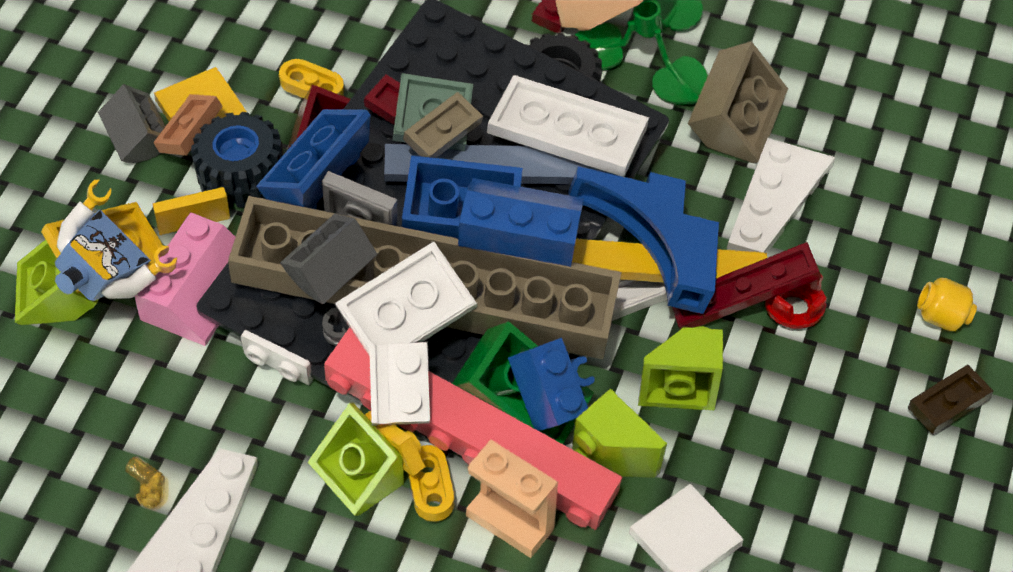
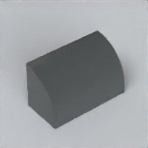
M123 84L98 111V114L120 160L127 163L143 162L161 154L153 142L163 131L165 125L148 93Z
M334 214L283 259L280 264L290 278L307 295L324 304L377 255V252L355 218Z

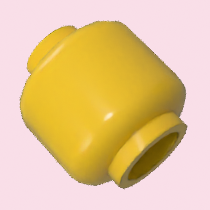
M938 278L934 282L929 281L926 283L917 303V307L921 310V315L925 322L952 332L958 330L963 324L969 325L977 310V305L973 303L971 289L947 278Z

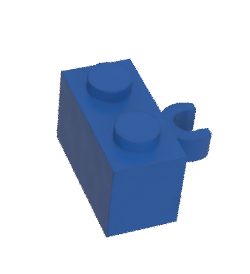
M562 338L508 357L532 425L537 431L573 420L588 409L581 388L591 385L595 381L594 377L585 379L579 377L577 368L579 365L586 363L587 358L578 357L570 360Z

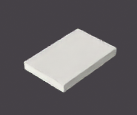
M435 242L430 243L335 303L337 309L369 357V344L387 345V343L423 342L477 307L476 301Z

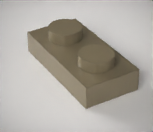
M457 92L404 131L403 140L421 157L437 158L479 126L483 115Z

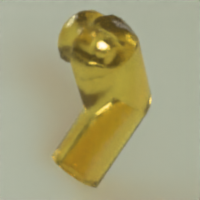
M134 456L127 463L125 472L140 482V493H136L137 501L146 508H154L164 500L165 476L138 456Z

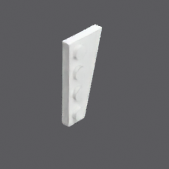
M767 138L729 238L727 250L768 253L784 232L785 226L790 219L797 215L803 202L818 187L819 181L824 174H828L831 170L835 157Z
M219 448L127 572H216L257 470V457Z

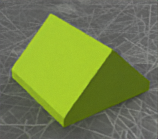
M354 403L347 405L308 461V464L354 516L361 515L404 485L402 456Z

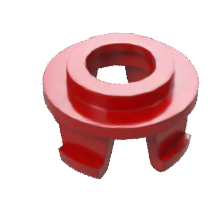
M823 276L820 279L765 300V308L770 317L777 323L794 329L807 328L820 321L825 313L827 297L821 289ZM787 297H798L806 303L808 310L805 313L794 314L793 305L784 299Z

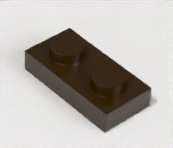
M967 364L911 399L908 409L932 435H935L990 400L994 390Z

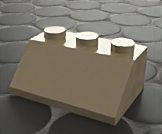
M752 41L720 50L688 121V125L706 147L751 163H757L767 138L770 136L788 87Z

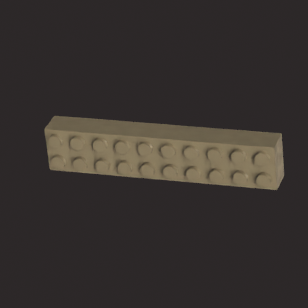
M248 196L228 259L231 283L313 299L290 278L280 262L335 213ZM355 218L377 252V255L326 302L335 304L430 243L435 242L477 303L475 309L446 327L484 335L487 329L509 321L538 346L562 338L567 352L604 360L621 272L574 262L569 267L458 246L457 238Z

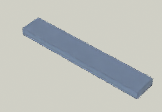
M385 144L384 181L407 182L411 155H420L408 144ZM466 145L465 151L447 149L437 157L439 159L523 168L521 183L571 184L578 166L604 172L603 170L529 146Z

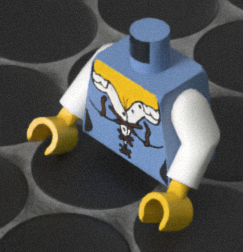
M97 179L89 185L87 199L84 203L79 201L61 224L57 241V248L61 254L55 261V266L61 273L55 278L56 284L66 294H71L78 289L88 300L92 301L103 296L108 299L132 298L157 279L155 275L159 272H173L177 266V257L168 264L160 262L159 259L169 252V246H161L154 254V262L147 266L151 260L100 209L95 213L92 211L96 205H104L108 201L112 190L110 188L106 196L102 198L96 197L92 189L99 183L100 179Z

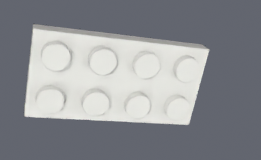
M513 75L488 122L487 133L624 177L647 129L649 118Z

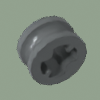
M337 308L329 310L324 315L322 321L324 338L334 346H337L347 331L342 328L341 333L334 332L333 323L337 326V321L346 322ZM346 322V329H349L350 327Z

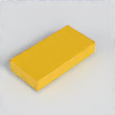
M224 187L152 203L159 235L178 231L190 212L214 222L230 219Z

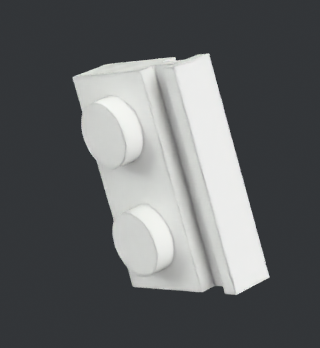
M427 342L387 343V345L369 344L372 425L430 423Z

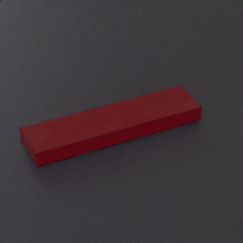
M805 242L716 278L715 292L704 314L672 307L680 330L684 327L695 328L820 279L822 276L809 244Z

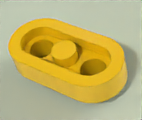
M302 59L289 60L279 69L281 87L291 94L305 98L313 84L344 96V82L342 77L336 72Z
M422 445V450L419 454L425 467H430L433 471L428 473L419 471L414 476L408 473L414 507L421 518L432 522L441 521L447 518L454 508V492L448 464L442 450L432 445ZM431 501H438L441 503L439 506L431 507L428 505V503Z

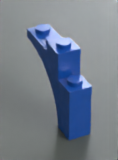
M578 166L568 195L584 198V206L610 217L642 243L652 256L662 275L668 299L667 306L704 314L715 292L719 222L683 214L686 181L650 172L647 181L642 182Z

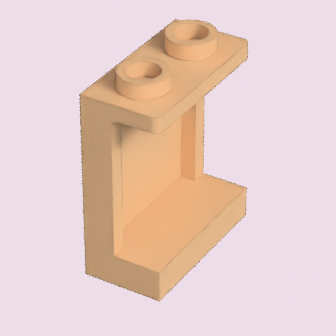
M490 440L468 466V473L481 481L479 494L466 508V516L529 558H532L554 530L558 482L493 440Z

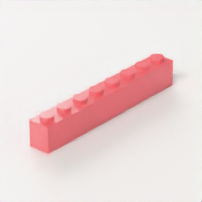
M349 328L324 363L325 380L336 392L344 395L349 393L357 397L367 409L371 410L370 357L351 328ZM428 371L430 423L400 424L401 428L411 432L414 430L427 436L428 440L437 448L445 451L450 449L461 455L468 465L486 444L493 440L558 482L556 509L566 513V517L572 523L580 527L589 526L597 530L619 492L623 477Z

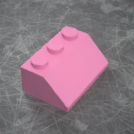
M190 212L168 244L169 252L159 259L160 262L168 264L177 257L176 268L170 273L159 272L155 275L157 277L155 281L134 296L140 320L206 346L219 325L199 315L196 305L228 263L235 236L224 225Z

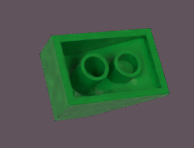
M509 321L487 329L452 384L534 428L508 357L535 348L538 345ZM586 386L582 387L581 390L588 404L594 392ZM576 418L558 426L540 430L539 432L563 444L573 429Z

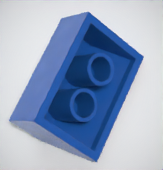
M323 109L256 187L267 200L316 210L318 201L323 197L322 181L327 172L330 171L341 176L347 167L353 165L360 158V152L369 143L371 115L367 110Z
M472 178L466 191L460 217L458 246L571 267L584 198Z

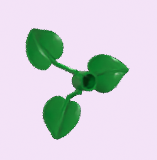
M643 0L639 5L633 7L634 20L628 21V30L623 39L619 28L607 22L575 34V36L579 37V41L586 40L590 43V48L597 50L599 53L598 58L602 61V70L613 68L622 62L623 50L621 47L628 45L634 30L644 38L655 37L666 67L658 70L653 76L652 87L654 93L664 102L671 104L697 103L708 77L707 71L698 60L690 56H682L672 64L668 58L661 29L665 30L669 27L673 31L681 32L695 27L703 16L701 0Z

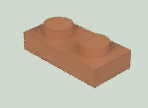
M190 94L153 142L159 153L187 155L191 151V145L194 144L193 138L197 133H201L200 128L204 124L210 125L212 123L211 119L215 118L223 107L217 96Z

